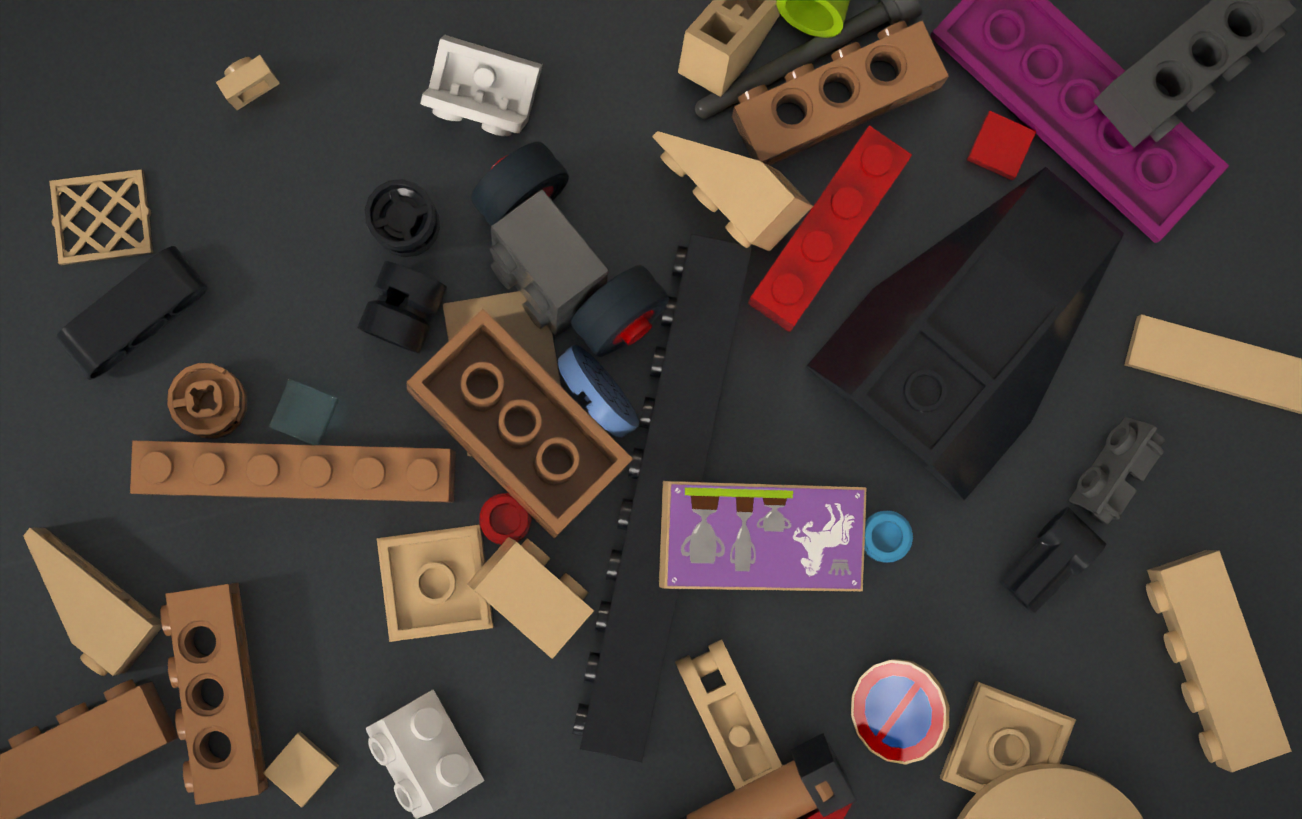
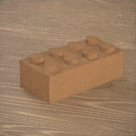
M484 309L472 318L406 382L407 392L554 539L633 460Z

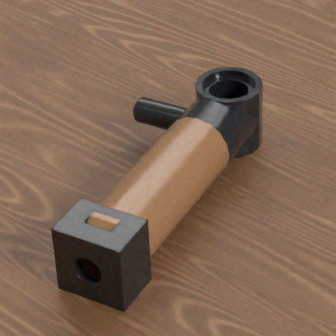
M824 733L791 749L793 761L680 819H797L816 808L825 817L857 800L845 770Z

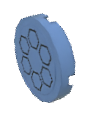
M573 344L558 358L557 364L560 373L568 387L576 395L584 391L587 395L584 399L587 402L591 401L586 406L589 410L588 413L606 431L615 437L622 438L638 427V417L628 398L609 373L591 354L580 346Z

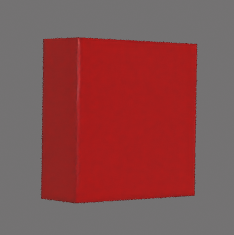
M989 111L966 160L1013 181L1020 170L1036 131Z

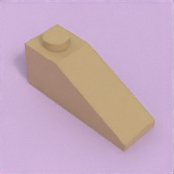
M713 0L685 31L678 73L722 97L749 65L778 19L780 13L776 6V0Z
M29 528L23 537L71 643L83 652L80 656L81 661L101 676H106L107 673H110L112 676L126 673L161 630V620L46 528Z

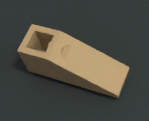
M659 131L652 136L665 150L660 156L663 162L680 177L687 174L697 186L692 191L693 194L709 210L716 212L719 209L730 220L725 228L733 238L746 248L753 244L771 251L813 207L779 170L762 161Z

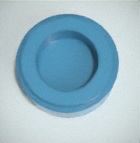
M879 511L873 513L865 520L864 552L870 558L879 562H894L903 558L908 553L913 542V532L909 522L901 514L894 511Z

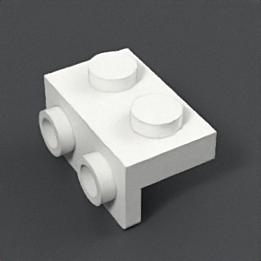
M444 35L439 41L429 88L422 94L420 104L433 108L432 113L445 120L462 121L463 118L480 122L482 123L481 127L483 130L495 135L510 136L512 132L520 133L528 123L543 64Z
M434 690L425 693L366 727L370 737L368 744L371 753L381 765L387 767L395 782L394 792L399 803L405 810L412 812L416 819L437 811L484 781Z

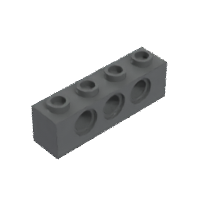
M1211 0L1116 78L1093 102L1133 148L1149 135L1155 142H1158L1181 122L1175 115L1176 112L1185 105L1191 112L1195 111L1217 92L1211 85L1212 82L1220 76L1229 82L1252 63V60L1246 55L1249 51L1257 46L1264 53L1287 33L1281 24L1297 10L1288 0ZM1229 25L1238 32L1239 36L1231 31ZM1193 54L1201 58L1204 66L1194 59ZM1156 83L1163 85L1168 91L1169 96L1160 92Z

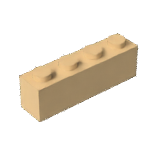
M1204 550L1147 570L1151 583L1146 584L1147 595L1157 614L1162 612L1169 631L1164 633L1165 646L1173 662H1180L1187 681L1181 684L1182 693L1191 712H1198L1204 732L1199 733V740L1209 762H1216L1217 767L1235 772L1292 752L1220 550Z

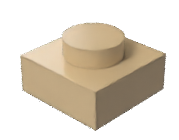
M261 55L254 59L245 57L234 62L224 71L225 77L216 82L227 101L236 110H239L280 84Z

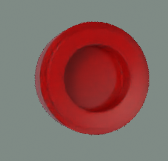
M501 493L489 498L480 511L479 523L482 532L489 540L502 545L508 537L516 542L521 541L531 528L532 516L509 493Z

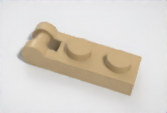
M721 639L708 645L710 651L693 659L688 655L675 661L727 773L735 789H738L778 769L782 764ZM719 670L725 684L707 692L700 678Z

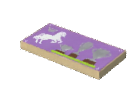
M663 481L659 587L664 589L863 591L867 488Z

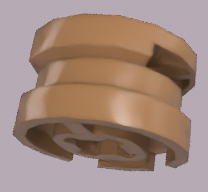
M197 363L184 368L173 379L168 390L167 405L172 419L182 429L202 438H220L231 434L242 423L247 412V394L243 384L228 370L213 363Z

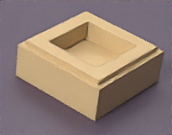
M299 732L263 774L302 808L339 765L303 733Z

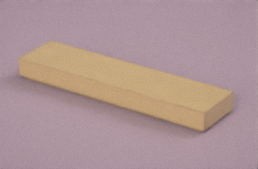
M1142 314L1137 316L1124 366L1302 414L1301 358Z

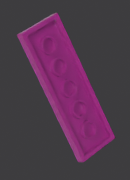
M961 0L930 35L939 46L1030 129L1035 130L1036 135L1154 243L1162 240L1229 167L1221 157L1182 122L1158 142H1155L1149 135L1133 148L1093 102L1125 70L1049 0Z

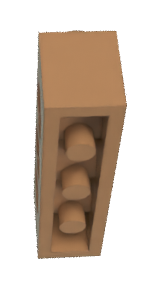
M905 21L895 23L877 34L879 40L863 48H861L859 42L849 44L831 55L833 61L817 69L814 68L812 63L803 65L788 73L784 77L786 83L768 91L766 85H760L738 97L740 104L734 106L732 119L750 157L771 166L941 88L949 76L923 21L909 27ZM876 61H886L894 67L896 78L888 82L880 81L873 76L870 65ZM830 82H840L848 88L850 99L843 103L832 102L824 94L823 87ZM794 103L802 109L804 119L798 124H786L780 120L776 109L781 104Z
M239 583L165 594L167 604L161 606L160 616L164 634L172 637L174 656L168 659V674L172 687L179 688L182 708L176 710L175 722L179 739L186 740L189 761H185L183 764L185 788L188 793L194 792L195 805L259 795L268 789L267 777L263 774L266 768ZM201 626L209 628L216 637V646L210 655L201 654L194 645L195 632ZM206 679L216 680L223 688V700L218 707L208 705L201 696V687ZM213 731L224 733L231 742V752L226 759L214 756L209 749L208 741Z

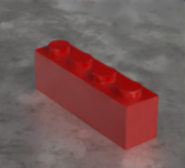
M869 125L751 295L748 304L790 333L907 164L912 154Z

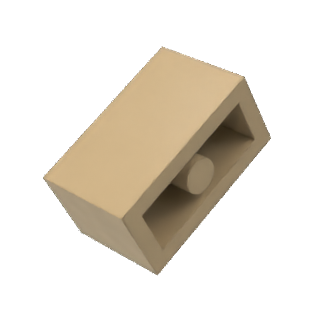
M508 537L467 585L553 659L594 612L583 601L589 593L566 572L558 579L544 567L550 558L528 538L520 545Z

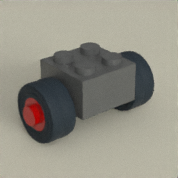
M539 141L532 142L497 161L480 180L471 195L473 205L491 226L492 247L490 252L494 260L491 263V268L507 289L515 286L524 295L527 301L522 304L523 308L538 328L542 329L547 325L555 337H557L572 325L577 334L585 340L590 350L596 356L602 357L614 352L625 344L629 346L642 338L652 328L651 323L667 306L669 297L662 286L655 281L653 275L643 265L634 266L607 282L609 270L553 203L568 182L569 175L566 169L555 159L553 153L545 144Z

